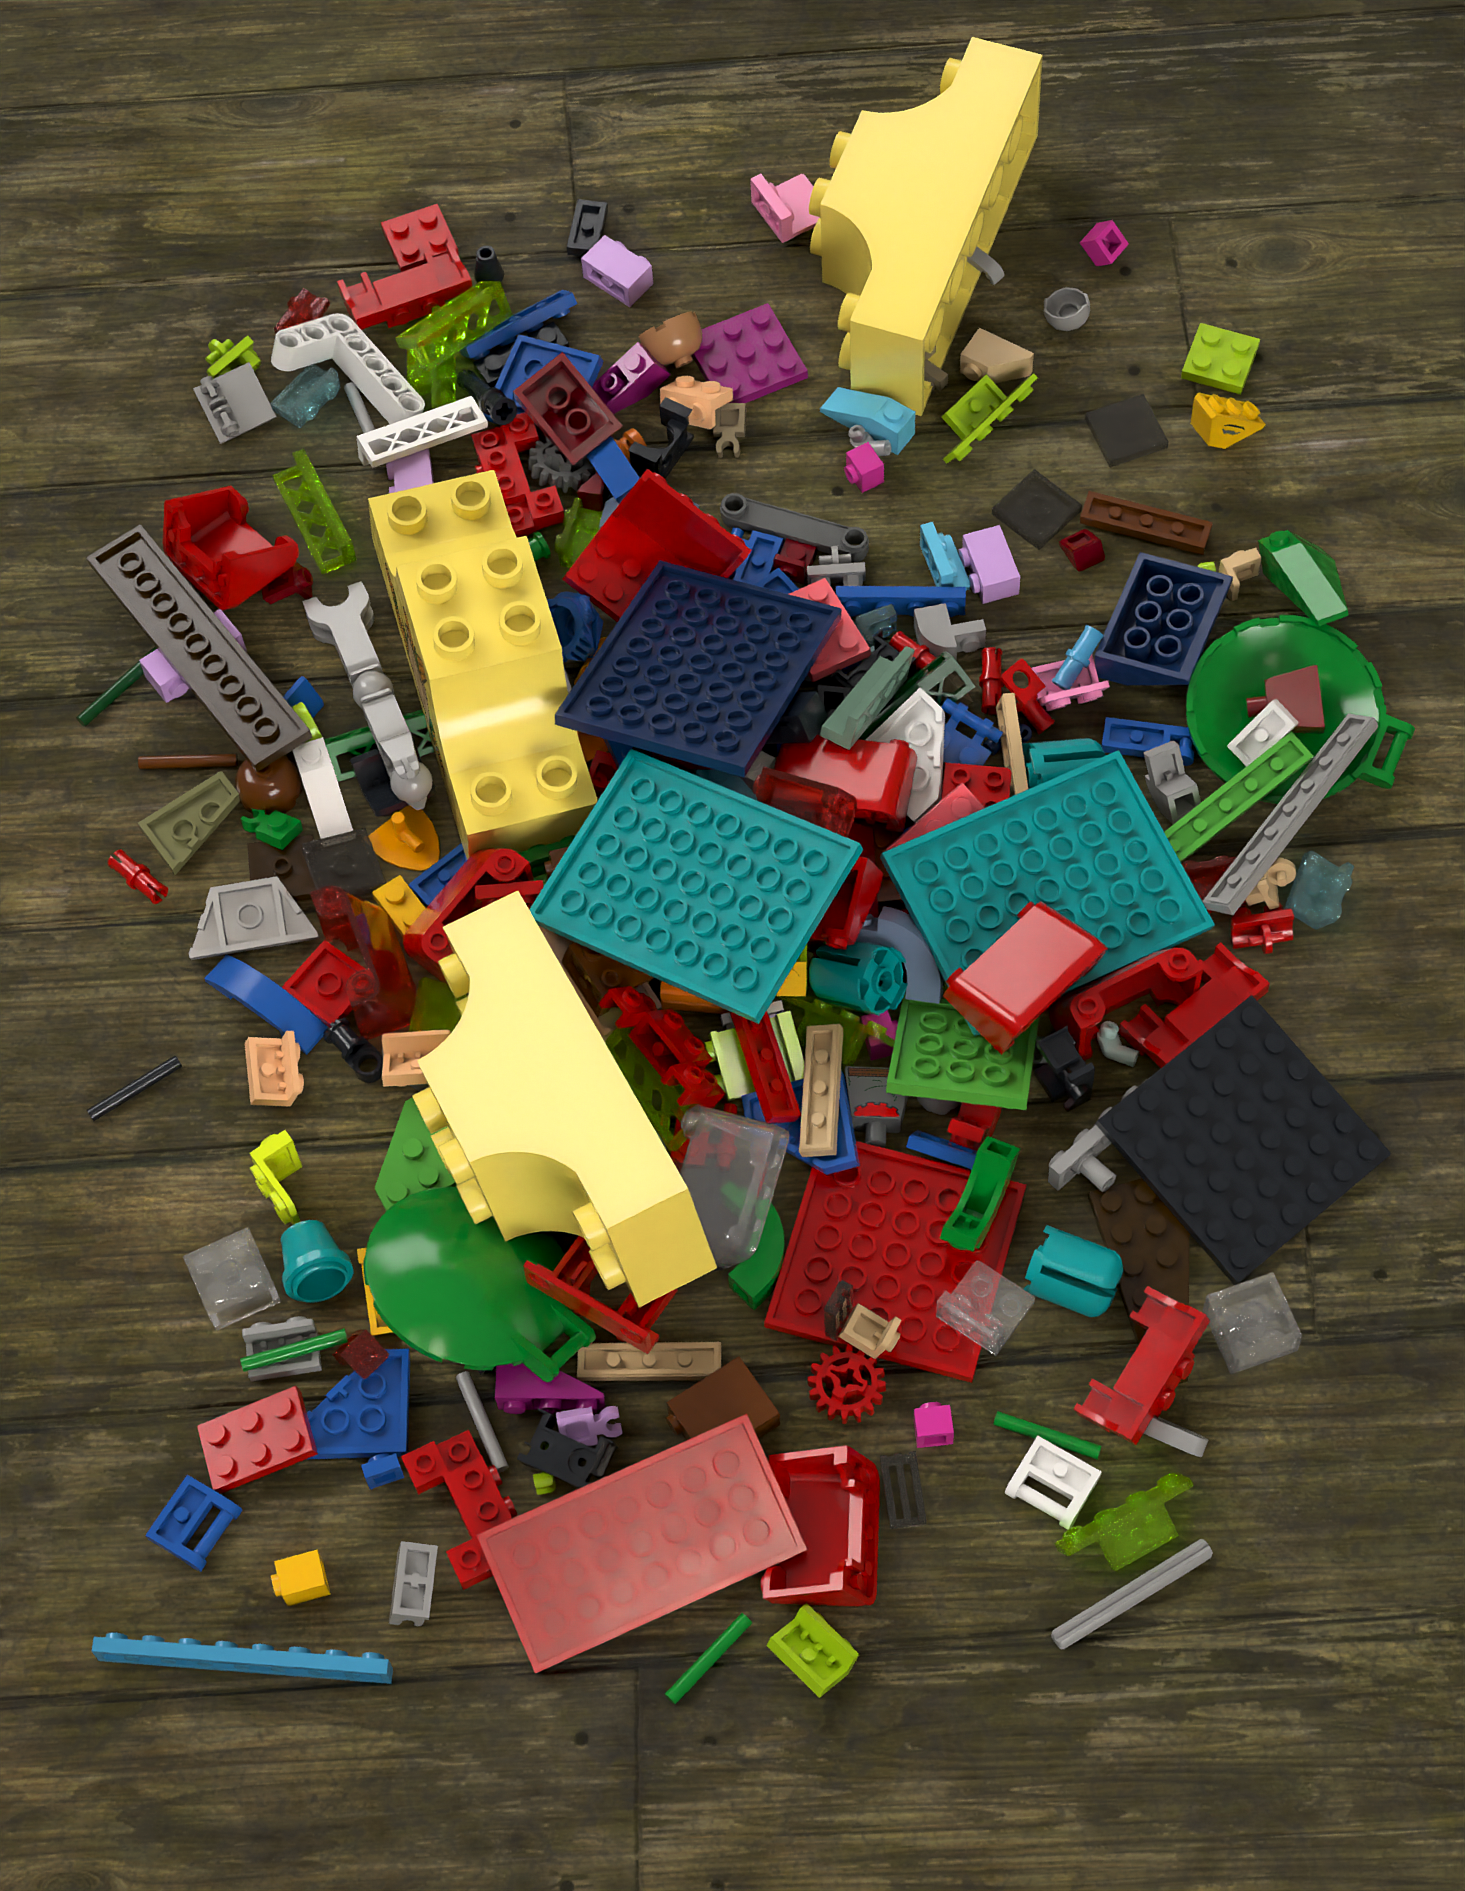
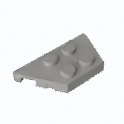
M277 876L210 887L205 902L206 907L197 927L198 932L193 947L189 951V958L195 960L319 939V934Z

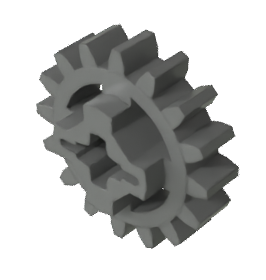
M547 437L545 438V443L536 441L535 448L530 449L528 470L532 471V479L540 478V486L548 483L551 486H556V488H562L564 493H567L568 487L578 491L580 484L586 483L596 472L587 456L573 466Z

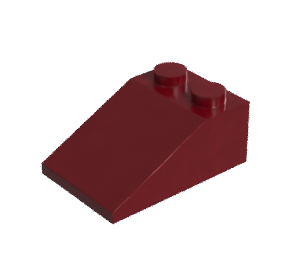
M563 352L513 391L514 399L573 466L623 427Z

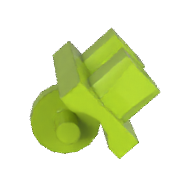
M247 335L234 346L230 339L223 343L213 339L208 344L211 353L205 358L212 365L207 369L208 375L214 379L233 370L238 365L242 366L250 362L253 370L256 371L260 367L261 360L253 350L254 341Z

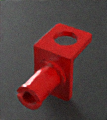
M1022 658L1000 675V680L1011 693L1015 694V698L1018 700L1016 703L1017 712H1022L1037 730V733L1040 734L1055 722L1037 701V694L1046 686L1027 662ZM1016 671L1023 672L1027 676L1029 683L1026 688H1019L1013 682V674Z

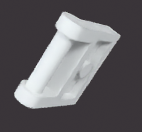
M1037 1436L1010 1480L1005 1494L1013 1499L1019 1497L1059 1520L1060 1526L1070 1530L1100 1479L1102 1472ZM1027 1477L1034 1478L1072 1500L1068 1508L1025 1485L1024 1482Z

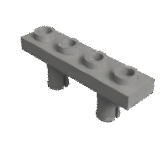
M1135 1085L1132 1086L1124 1094L1122 1100L1138 1087ZM1112 1107L1107 1108L1099 1118L1111 1110ZM1097 1125L1090 1130L1084 1129L1075 1138L1073 1146L1066 1152L1063 1150L1059 1151L1051 1159L1048 1182L1056 1190L1059 1191L1076 1174L1080 1173L1102 1192L1108 1190L1115 1182L1116 1175L1095 1158L1111 1144Z

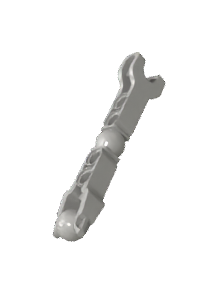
M362 581L347 586L349 597L338 606L329 607L322 605L317 597L302 601L314 638L320 642L334 645L353 688V699L363 709L364 716L391 779L390 785L393 793L400 800L406 801L414 809H423L427 795L432 789V774L423 763L418 761L411 732L393 695V684L383 673L377 654L368 636L367 631L372 626L375 617L370 606L369 595Z

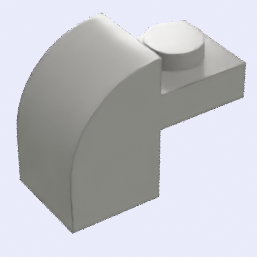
M946 603L914 609V630L917 642L920 646L926 645L930 653L935 657L946 651L957 660V652H973L985 647L986 628L983 619L951 625Z
M1173 740L1144 752V757L1148 770L1145 780L1149 792L1160 812L1172 824H1175L1199 805L1201 800L1197 784L1185 774L1180 747Z

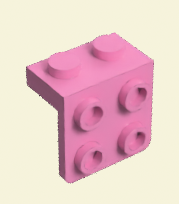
M1093 655L1088 659L1090 661L1088 667H1083L1069 690H1063L1052 682V679L1056 676L1065 660L1031 668L1046 686L1037 694V701L1040 705L1046 707V711L1066 707L1065 705L1071 704L1070 700L1077 698L1078 704L1097 700V698L1103 696L1102 691L1110 686L1108 681L1099 682Z

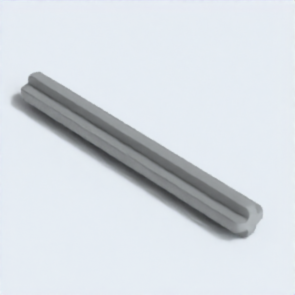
M1199 1539L1055 1628L1051 1634L1053 1641L1059 1649H1065L1209 1560L1213 1554L1210 1546L1204 1539Z

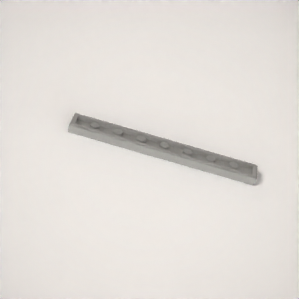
M1347 714L1205 897L1203 903L1207 910L1234 915L1378 728V723L1374 717Z

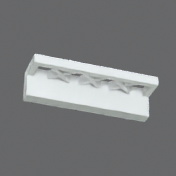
M470 396L357 436L359 459L363 466L370 464L374 468L487 428L488 421L473 397Z

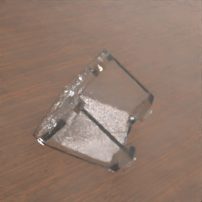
M697 1105L688 1109L681 1121V1128L684 1129L683 1135L685 1138L690 1139L680 1175L690 1192L716 1266L726 1269L748 1260L758 1247L789 1142V1132L774 1124Z

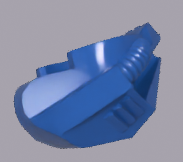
M567 591L559 593L553 599H547L562 647L563 663L568 660L585 661L587 658H593L598 649L603 620L590 603L589 599L591 597Z

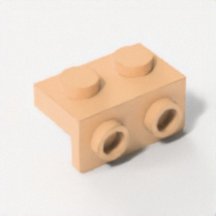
M680 376L676 378V381L660 388V404L666 397L693 410L688 416L689 425L712 429L716 426L715 410L733 401V388L720 386V383L715 381L700 382L695 381L692 376Z
M432 1030L383 1034V1087L427 1084L417 1060L436 1049L447 1039L451 1031Z
M286 1031L281 1039L248 1037L245 1042L251 1105L291 1106L297 1096L302 1093L304 1086L303 1075L298 1072L300 1045L295 1043L294 1031Z

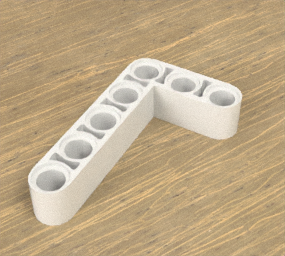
M339 313L331 314L277 332L271 356V363L277 369L293 371L332 358L389 424L423 413L425 407L423 398L350 317Z

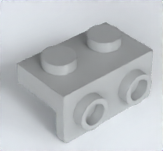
M302 1316L287 1319L286 1322L278 1324L258 1322L251 1325V1328L242 1329L247 1356L318 1336L314 1320ZM320 1351L249 1370V1379L252 1382L322 1371Z

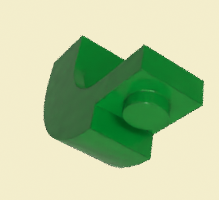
M990 1136L986 1137L977 1151L968 1182L959 1203L943 1226L940 1239L949 1242L951 1246L960 1250H970L973 1252L975 1248H980L1001 1205L1021 1148Z
M728 1181L719 1190L720 1203L748 1229L754 1240L747 1257L728 1274L729 1288L750 1308L755 1310L775 1289L785 1257L783 1226L775 1207L765 1195L755 1202L746 1189L743 1187L737 1189Z

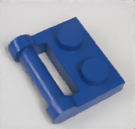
M187 1475L145 1536L154 1544L181 1559L193 1569L201 1572L207 1564L205 1559L232 1519L237 1520L243 1510L231 1500ZM214 1506L221 1510L195 1549L192 1551L185 1547L211 1508Z

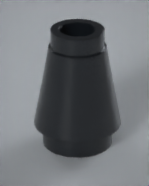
M482 246L476 253L474 279L482 288L494 289L501 284L504 278V270L494 249L491 246Z

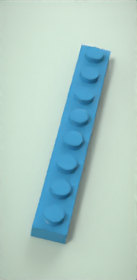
M106 1633V1637H94L91 1650L98 1661L389 1684L392 1683L393 1667L389 1659H384V1655L373 1652L363 1653L362 1657L348 1656V1653L345 1651L333 1649L326 1650L325 1654L311 1653L310 1649L304 1647H290L289 1651H275L273 1646L266 1644H253L252 1649L237 1648L238 1645L236 1643L228 1641H217L215 1646L201 1645L199 1640L181 1638L179 1643L164 1642V1638L152 1635L143 1636L142 1640L128 1639L127 1635L121 1633Z

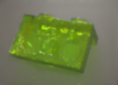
M575 498L572 508L566 509L563 525L565 526L563 534L559 533L555 541V552L559 554L560 566L571 568L600 530L599 524L603 512L584 509L582 499Z
M423 977L418 983L409 1032L450 1030L452 1033L462 1017L455 1002L468 995L465 994L456 999L447 984Z

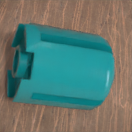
M1090 738L1022 744L1028 789L1106 756L1101 745Z
M825 941L816 950V955L819 958L811 959L808 969L809 985L814 994L827 1004L879 1016V1014L884 1013L888 1009L895 1010L904 998L908 983L903 982L902 962H907L902 953L892 947L856 941L853 945H847L846 949H837L826 945Z
M1047 1225L1043 1232L1050 1235L1048 1239H1045L1043 1246L1040 1245L1038 1249L1034 1250L1025 1279L1031 1281V1285L1027 1284L1022 1291L1088 1317L1102 1315L1111 1306L1117 1292V1283L1121 1281L1123 1275L1122 1258L1114 1250Z

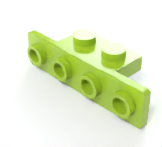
M1033 373L1006 396L987 374L984 375L941 416L962 440L943 458L944 462L947 464L954 458L961 461L973 449L969 444L975 438L979 442L993 430L990 424L996 418L1001 422L1014 410L1010 405L1016 399L1021 402L1034 390L1030 385L1038 377Z

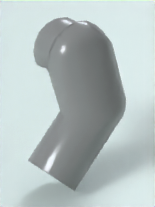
M855 425L849 430L848 435L854 448L869 442L878 456L890 455L891 443L889 440L874 441L861 425Z

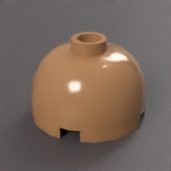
M690 311L663 321V325L656 329L653 326L639 336L641 344L646 347L662 365L674 363L675 367L679 368L693 361L691 355L699 350L703 333L695 312L692 313Z

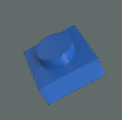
M387 1453L378 1454L370 1458L368 1463L361 1465L369 1489L404 1478L396 1453L392 1455Z

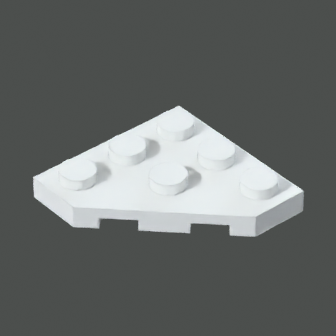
M921 687L866 739L867 741L889 743L892 739L908 742L909 747L916 752L917 762L907 816L914 823L937 805L942 797L945 712Z

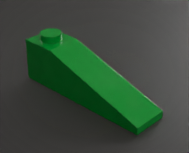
M1289 530L1276 531L1271 533L1269 537L1258 540L1263 574L1317 626L1348 616V609L1335 560L1321 547Z

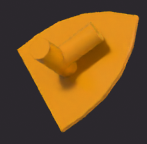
M410 805L404 807L399 812H395L388 821L362 840L373 853L385 862L403 869L426 871L438 862L440 857L438 835L432 821L422 809L416 810Z

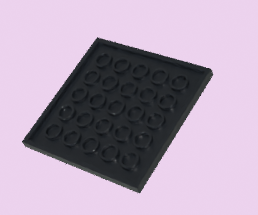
M1252 995L1095 1123L1234 1286L1391 1155V1152Z

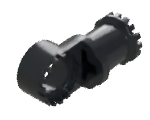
M345 1017L339 1018V1020L336 1019L335 1024L332 1022L330 1024L332 1027H327L328 1031H325V1035H323L324 1040L328 1044L333 1043L342 1052L341 1057L352 1067L359 1080L365 1083H373L380 1080L383 1068V1058L380 1052L364 1036H358L350 1028V1022ZM366 1059L378 1061L376 1069L372 1072L367 1073L360 1070L361 1063Z

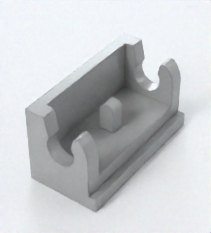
M401 1541L397 1552L389 1624L400 1625L402 1621L408 1620L413 1621L414 1626H422L424 1620H429L438 1546Z

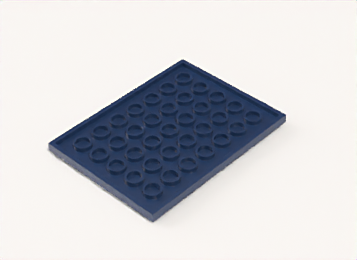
M659 561L555 713V725L745 778L841 620L842 608Z

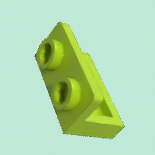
M808 1604L803 1605L795 1619L774 1634L766 1645L819 1698L849 1674L859 1656L850 1642L842 1638L826 1622L824 1617L813 1610Z

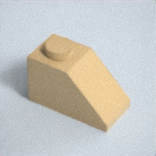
M979 328L961 353L960 373L972 381H979L987 374L995 384L1028 377L1033 371L1034 353Z

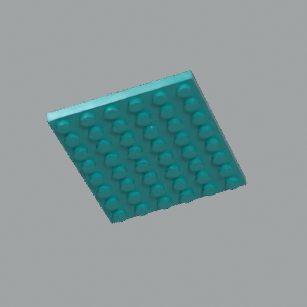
M630 749L529 910L538 926L759 1024L861 855L863 848L860 843Z
M1119 750L887 850L880 856L910 916L929 946L936 965L945 981L959 967L965 971L1020 920L1017 914L1030 901L1035 905L1040 901L1044 902L1097 937L1108 948L1096 967L1085 977L1082 976L1077 983L1075 982L1059 998L1156 951L1169 949L1207 932L1215 926ZM966 1020L974 1037L979 1035L980 1033Z

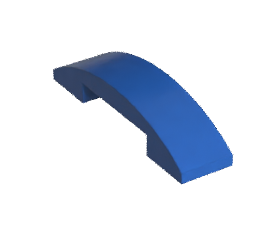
M226 954L204 978L205 982L230 1000L235 998L278 1029L281 1037H283L286 1031H294L295 1043H299L300 1050L306 1055L325 1035V1031H328L327 1026L286 990L256 969Z

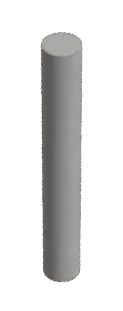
M353 382L347 383L344 386V390L363 433L375 430L357 386Z
M462 1372L456 1376L460 1390L492 1465L494 1464L498 1473L503 1472L509 1467L469 1372Z

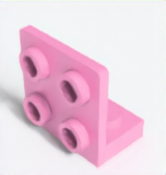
M762 174L751 178V201L782 243L815 227L820 217L809 214V202L814 186L804 174H800L777 186H774L773 183L768 184Z

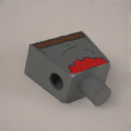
M845 1066V1082L853 1129L855 1132H865V1143L884 1148L886 1146V1133L901 1132L909 1096L886 1093L889 1068Z

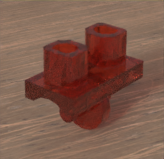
M303 288L297 297L293 296L287 302L288 310L274 327L275 334L282 329L324 317V313L330 306L329 299L317 297Z

